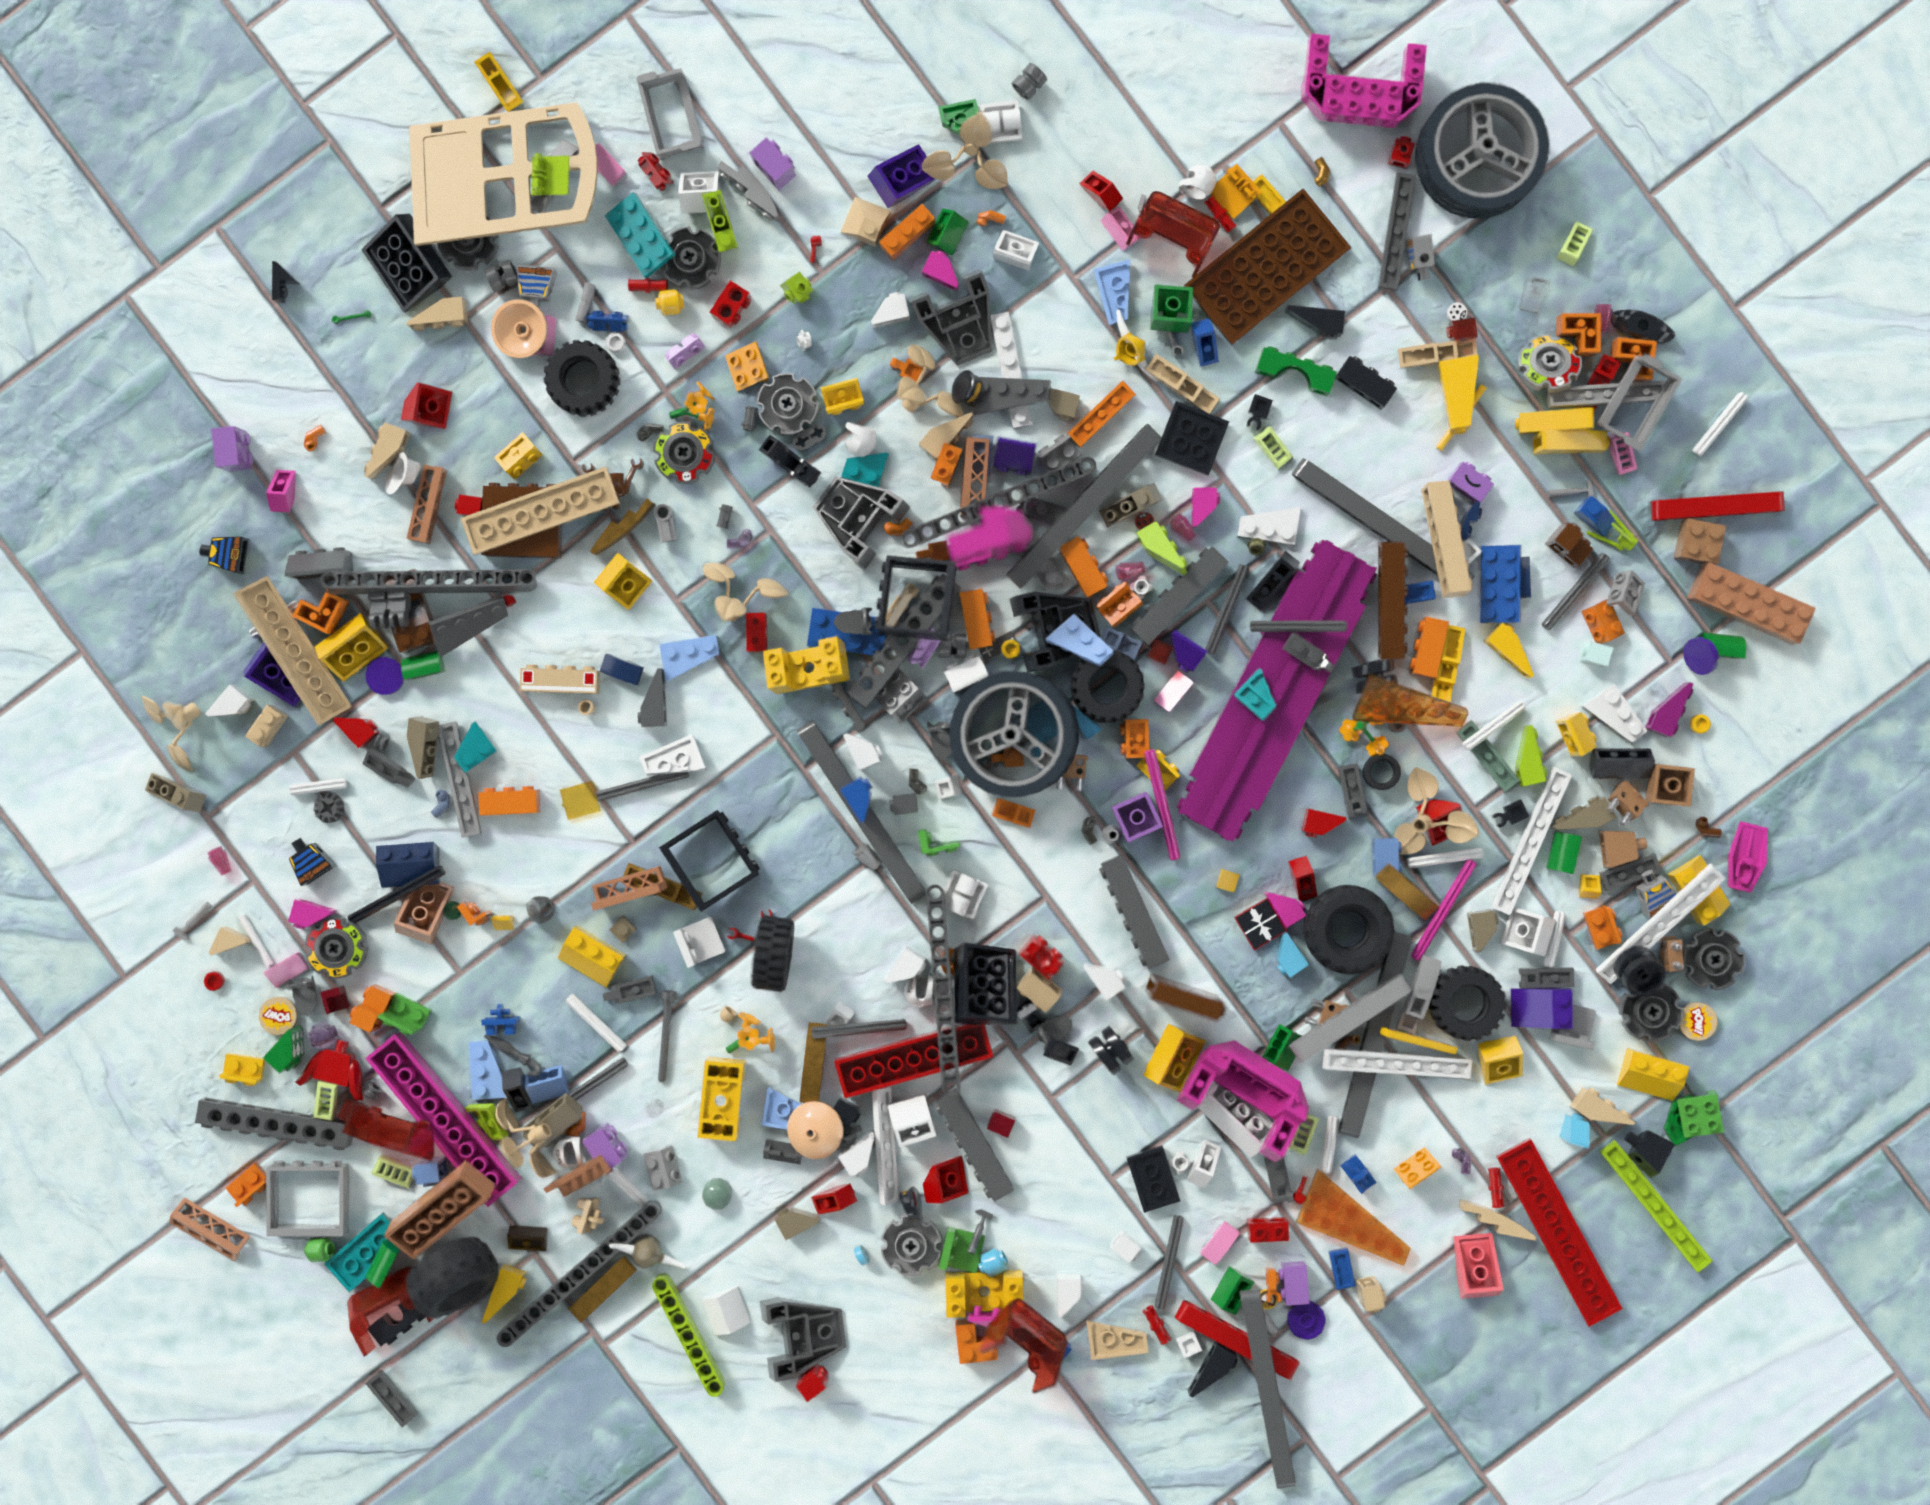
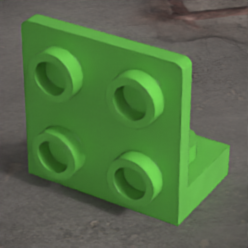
M926 829L918 830L921 851L927 857L938 855V851L945 850L946 853L955 852L957 847H960V842L929 847V844H932L931 832H927Z
M396 993L388 1010L380 1013L378 1018L389 1027L395 1026L399 1028V1032L405 1035H413L423 1029L432 1009L400 993Z
M1715 1090L1707 1091L1708 1095L1677 1100L1684 1137L1724 1132Z
M948 1226L939 1269L946 1270L948 1266L976 1273L985 1235H981L975 1254L972 1255L967 1251L974 1232Z

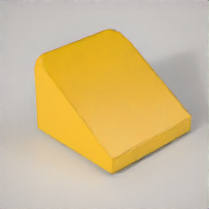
M1221 869L1216 887L1234 893L1240 874Z
M1581 874L1579 897L1598 899L1602 893L1600 876Z
M495 915L491 917L495 930H514L513 915Z

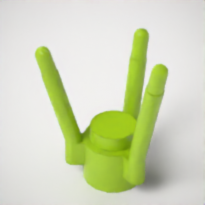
M1611 510L1609 512L1619 525L1611 524L1620 533L1617 538L1619 543L1593 532H1586L1587 535L1610 544L1620 551L1623 549L1630 551L1638 542V539L1633 536L1634 534L1626 528Z

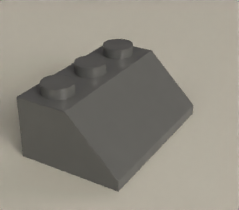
M345 547L333 548L331 552H326V549H316L314 553L308 554L307 551H295V555L288 556L284 572L285 577L299 580L321 578L326 572H352V552L345 550Z

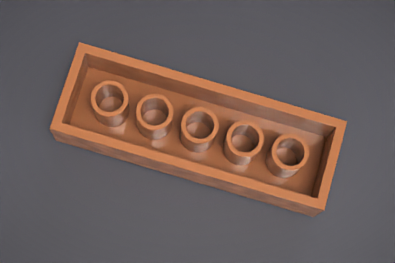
M1710 562L1701 564L1687 597V600L1792 645L1802 642L1816 609L1813 606Z
M465 1161L390 1222L384 1237L413 1260L489 1200L495 1184L468 1161Z

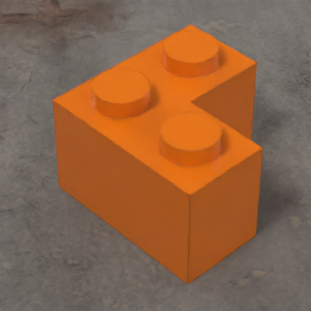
M1601 313L1560 314L1556 318V337H1575L1576 356H1595L1601 352Z
M1618 337L1611 342L1610 357L1620 362L1629 363V368L1635 356L1643 357L1644 355H1649L1655 358L1657 341ZM1642 365L1633 382H1649L1653 380L1654 371Z
M325 592L319 606L300 599L292 617L331 635L335 632L350 601L339 595Z
M377 984L367 987L363 994V998H365L363 1003L357 1005V1007L354 1006L350 1012L349 1017H351L349 1024L369 1033L380 1029L383 1023L378 1016L380 1013L388 1010L396 993Z
M967 1319L955 1320L960 1364L998 1360L996 1335L977 1337L975 1323L969 1322Z

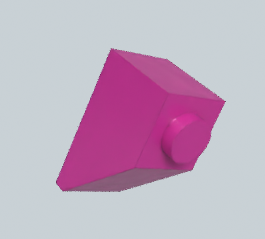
M931 251L922 270V276L954 291H958L959 285L947 255L941 251Z
M275 471L266 492L270 511L290 512L295 500L296 471Z
M1194 487L1192 489L1191 528H1196L1217 507V504H1220V493H1217V488Z
M1271 892L1264 893L1284 927L1287 928L1306 916L1304 913L1306 908L1301 900L1297 901L1294 898Z
M301 898L295 899L288 922L293 923V927L305 929V927L313 926L332 916L337 910Z

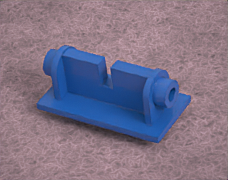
M593 311L587 317V319H591L588 322V328L592 329V331H606V324H609L610 332H624V330L627 331L628 324L624 323L628 315H623V312L604 314L603 311Z

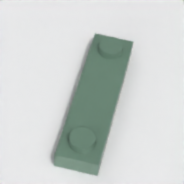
M1470 720L1455 733L1464 742L1478 732L1479 728ZM1487 738L1470 750L1503 792H1506L1520 781Z

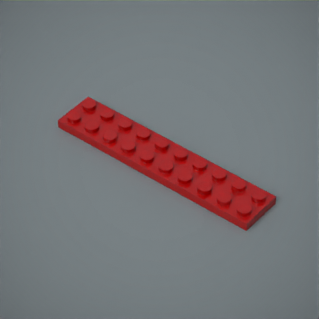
M1529 1138L1497 1155L1498 1162L1586 1325L1590 1327L1622 1310V1306L1532 1140Z

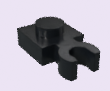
M1254 394L1248 411L1253 416L1247 421L1246 427L1249 428L1251 422L1254 421L1257 423L1256 430L1258 431L1262 426L1260 419L1267 418L1273 400Z
M1522 799L1502 807L1504 813H1494L1492 815V818L1501 817V823L1497 824L1496 827L1505 826L1508 820L1510 825H1513L1530 817Z

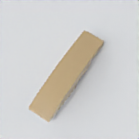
M1476 339L1444 343L1436 342L1398 349L1400 368L1437 365L1439 361L1478 355Z
M1155 354L1145 371L1201 411L1211 414L1220 401L1219 397L1189 377L1186 372Z
M1460 1199L1459 1207L1463 1211L1477 1213L1476 1218L1480 1222L1493 1224V1229L1497 1233L1536 1241L1535 1235L1502 1213L1483 1205Z

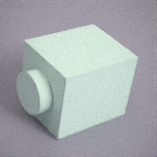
M1592 641L1586 642L1580 651L1581 661L1606 667L1609 665L1613 647Z

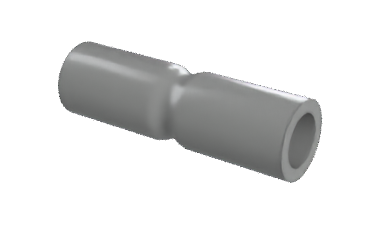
M585 283L576 321L587 323L596 285Z

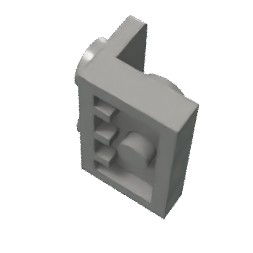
M1069 434L1066 436L1060 435L1054 440L1055 444L1051 447L1046 445L1038 451L1037 459L1047 473L1070 464L1082 455Z
M1632 570L1617 573L1606 604L1608 606L1618 604L1628 615L1636 614L1645 583Z

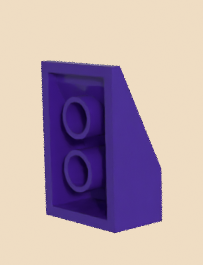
M919 144L876 165L867 176L888 209L936 180L921 168L927 156Z
M998 437L993 467L997 468L996 471L1008 473V470L1016 471L1015 474L1019 476L1031 474L1036 443Z
M263 642L243 670L244 677L295 707L301 698Z
M1510 988L1511 1027L1573 1029L1572 989Z

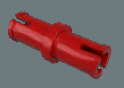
M1214 195L1204 202L1214 215V220H1218L1226 233H1229L1237 226L1226 213L1227 209H1223Z
M628 279L629 292L645 291L646 293H651V291L668 290L667 279Z
M1499 1167L1488 1168L1490 1181L1488 1190L1491 1191L1492 1208L1505 1207L1502 1192L1504 1185L1501 1182V1169Z
M1150 1305L1146 1307V1310L1143 1309L1142 1312L1150 1324L1149 1328L1151 1331H1154L1160 1344L1164 1345L1171 1341L1172 1338L1164 1327V1321L1159 1318L1154 1306Z

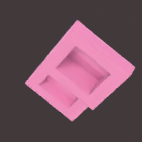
M1224 1221L1213 1233V1237L1203 1247L1200 1254L1216 1265L1232 1246L1240 1231Z

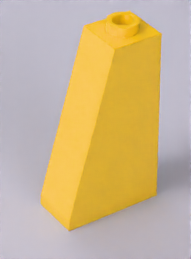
M1478 355L1439 361L1437 366L1449 433L1463 434L1471 426Z
M1593 408L1519 413V418H1515V430H1519V434H1536L1541 430H1592Z
M1541 430L1533 435V455L1602 453L1610 445V437L1607 436V431Z

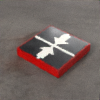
M1268 898L1263 899L1234 917L1253 950L1258 949L1287 931Z

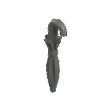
M485 1034L484 1038L488 1039L495 1048L518 1058L524 1067L528 1065L535 1069V1071H529L527 1075L537 1077L541 1074L542 1067L531 1058L532 1055L521 1053L501 1038Z

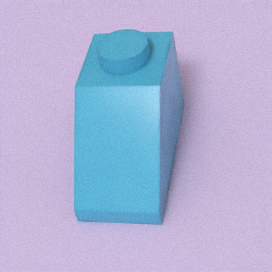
M1284 932L1281 934L1277 955L1279 965L1277 968L1283 976L1286 974L1291 978L1309 964L1288 933Z
M1573 1113L1572 1116L1565 1115L1560 1137L1571 1144L1589 1148V1122L1584 1120V1116Z

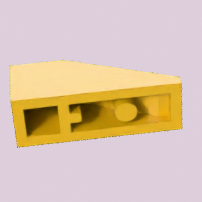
M1507 623L1498 624L1483 642L1527 679L1532 678L1534 673L1520 640L1514 633L1515 629Z
M507 1264L500 1268L499 1276L481 1323L485 1324L520 1289L523 1290L527 1278H524L526 1271Z

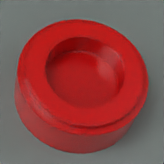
M218 971L210 972L204 977V985L210 991L219 990L224 986L225 978Z

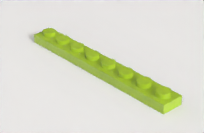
M1613 1140L1599 1151L1691 1267L1699 1273L1709 1265L1712 1259L1620 1145Z

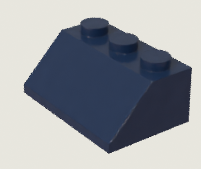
M434 842L376 846V867L381 888L401 887L439 866V846ZM439 878L427 885L439 884Z

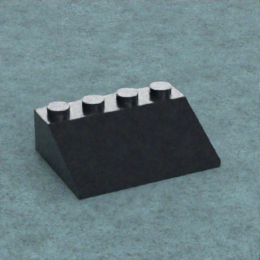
M410 213L396 214L361 249L403 313L438 291L452 278V275L431 244L415 246L413 217Z
M966 942L954 949L955 1023L967 1025L1017 1024L1016 949Z

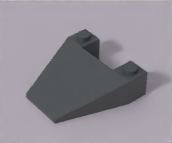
M980 269L962 276L968 295L934 309L927 292L909 298L916 318L957 366L992 351L990 294L983 272Z
M835 476L813 508L842 551L866 569L877 554L864 543L866 538L885 513L900 522L910 509V506L890 490Z
M780 1297L760 1301L762 1320L768 1325L778 1322L782 1324L785 1354L767 1358L769 1377L774 1382L793 1379L846 1348L841 1308Z

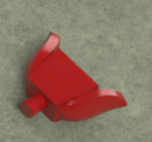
M338 1039L335 1049L327 1048L314 1054L300 1077L295 1081L296 1084L302 1086L314 1078L349 1087L356 1101L364 1100L361 1065L355 1059L354 1054L346 1052L349 1042Z

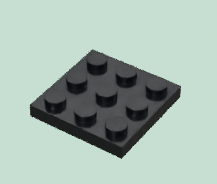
M1175 401L1154 456L1209 476L1230 421Z

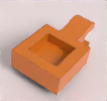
M893 357L890 362L891 367L901 371L900 377H909L917 382L922 372V367L913 363L909 358L904 363Z
M947 540L927 544L928 550L915 553L916 558L950 560Z
M1016 748L1003 749L1004 754L990 755L991 762H1004V767L1024 766L1023 754Z
M1265 1267L1266 1300L1268 1303H1271V1296L1277 1295V1301L1281 1302V1294L1276 1291V1284H1279V1273L1273 1267Z

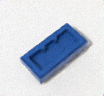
M1433 580L1407 584L1408 595L1405 596V604L1436 599Z
M1348 1248L1328 1251L1336 1289L1341 1290L1355 1287L1356 1284Z

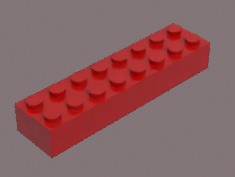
M955 1025L959 1067L993 1058V1051L985 1025ZM952 1027L943 1028L941 1031L943 1034L949 1035L952 1032ZM937 1030L836 1058L834 1063L844 1099L941 1072ZM950 1043L944 1044V1053L951 1054L954 1050L953 1045ZM947 1063L944 1067L945 1071L955 1068L952 1063Z

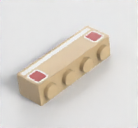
M527 664L526 668H520V691L600 694V672L592 666H584L583 670H576V666H564V669H557L556 665H545V669H538V665Z

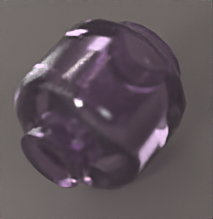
M328 1021L312 1026L310 1032H308L312 1047L316 1046L317 1049L334 1045L336 1043L335 1037L339 1036L335 1025L331 1026Z

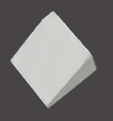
M957 775L935 781L940 800L962 794Z
M838 1002L826 1022L832 1026L848 1024L854 1011Z

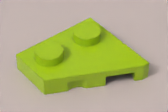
M493 1103L469 1104L464 1108L467 1113L472 1111L478 1118L476 1123L491 1140H502L509 1136L507 1130H504L497 1121L496 1107Z

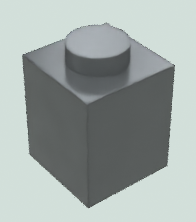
M916 793L892 796L893 800H889L890 810L894 811L895 815L918 812Z

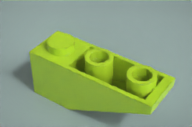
M721 190L702 195L719 253L739 248Z
M1157 521L1136 532L1139 542L1149 556L1182 575L1187 574V562L1183 556H1178L1176 552L1178 551L1177 546L1173 540H1168L1166 537L1168 533L1163 525L1159 526Z
M1533 725L1524 726L1515 764L1516 776L1520 779L1518 784L1522 787L1545 782V777L1547 776L1546 767L1542 765L1541 761L1543 753L1536 741L1538 733L1536 728H1533Z

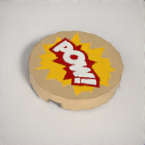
M277 996L270 998L262 1004L259 1010L258 1018L260 1025L270 1034H285L288 1029L295 1027L298 1021V1010L294 1006L295 1004L286 997Z
M1700 1002L1689 1003L1683 1008V1017L1679 1029L1689 1039L1696 1041L1706 1040L1713 1035L1717 1028V1015L1707 1004Z

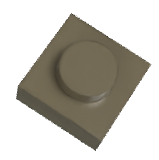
M622 916L609 930L624 943L637 928L625 916Z

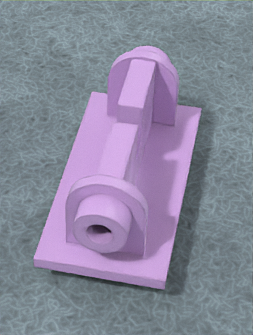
M696 333L690 334L681 341L684 346L683 348H680L677 344L664 355L674 369L682 366L687 360L705 348V345Z
M920 639L917 643L918 647L914 648L912 653L908 655V662L911 664L918 663L923 668L941 641Z

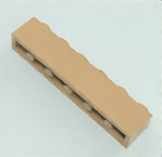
M1450 481L1428 482L1421 489L1442 597H1463L1472 590V580L1468 574L1469 565L1465 559V545L1461 540V526L1457 520V507L1454 505L1453 500L1454 491Z

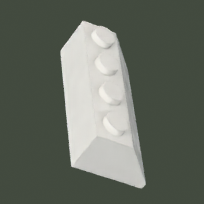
M1214 1081L1210 1085L1201 1105L1198 1106L1250 1158L1259 1152L1274 1122V1119Z

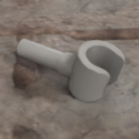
M1168 331L1167 333L1172 345V356L1176 357L1174 353L1175 348H1179L1182 355L1184 352L1183 348L1177 344L1173 333Z

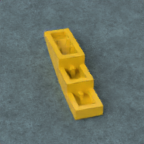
M1448 625L1437 678L1433 679L1430 696L1431 703L1444 706L1450 705L1457 669L1461 660L1466 628Z

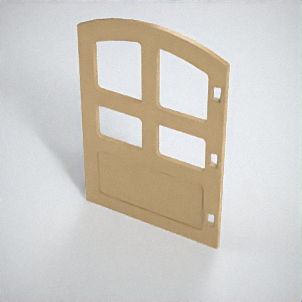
M577 102L409 126L415 246L586 223L596 193L598 161L592 131ZM558 111L557 116L548 117L547 112ZM500 119V124L490 125L491 120ZM569 120L580 151L578 155L570 156L569 171L581 170L574 206L568 210L532 214L530 194L532 162H529L527 126L530 124ZM442 127V132L432 133V129ZM510 127L512 131L513 163L511 165L484 168L482 133L488 130ZM514 179L516 215L510 218L487 220L486 183Z

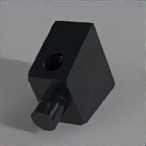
M1649 1130L1640 1133L1638 1136L1630 1131L1624 1138L1632 1146L1628 1157L1650 1178L1660 1174L1675 1146L1673 1142Z

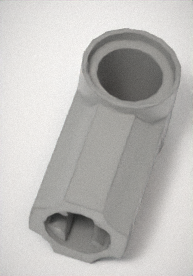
M666 504L657 505L654 515L657 520L661 543L678 540L673 509ZM662 508L668 509V516L666 518H661L659 515Z

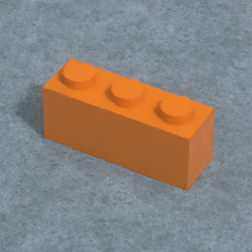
M921 204L879 241L880 248L892 261L895 260L935 224V217Z
M1078 536L1062 545L1058 550L1085 597L1089 598L1105 589L1108 579L1104 572H1099L1097 568L1099 563L1095 556H1090L1087 551L1089 546L1086 540Z
M982 589L960 592L970 650L993 646L992 642H995L994 630L990 631L989 628L992 618L990 611L986 612L985 604H989L987 592L983 593Z
M1423 617L1419 621L1417 631L1420 633L1413 645L1415 654L1414 658L1411 657L1409 662L1410 674L1432 679L1437 678L1449 621L1431 617Z
M522 786V790L515 791V787H503V791L497 792L496 788H484V792H478L479 816L541 812L540 789L534 790V786Z

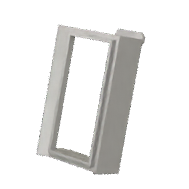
M679 68L658 75L656 72H649L637 76L636 80L656 155L659 159L662 160L665 157L697 148H704L683 70ZM677 81L693 140L664 149L649 89Z
M1644 355L1643 357L1635 356L1596 425L1623 439L1624 443L1641 451L1682 378L1662 368V362L1649 355ZM1644 365L1666 377L1667 380L1634 438H1631L1608 426L1641 366Z

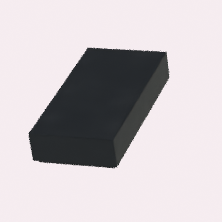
M1051 1038L1043 1055L1047 1058L1072 1065L1079 1048Z

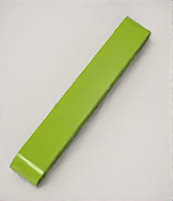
M666 1273L659 1274L652 1283L653 1291L706 1392L711 1397H717L721 1395L725 1387L724 1377L672 1278ZM658 1280L665 1281L667 1287H660L657 1283ZM672 1297L676 1303L671 1305L667 1302L666 1298ZM681 1314L685 1320L682 1322L678 1321L675 1315ZM690 1331L694 1337L687 1338L684 1332ZM699 1348L703 1354L696 1355L693 1349ZM708 1365L711 1368V1372H705L702 1366ZM717 1382L720 1388H712L711 1383Z

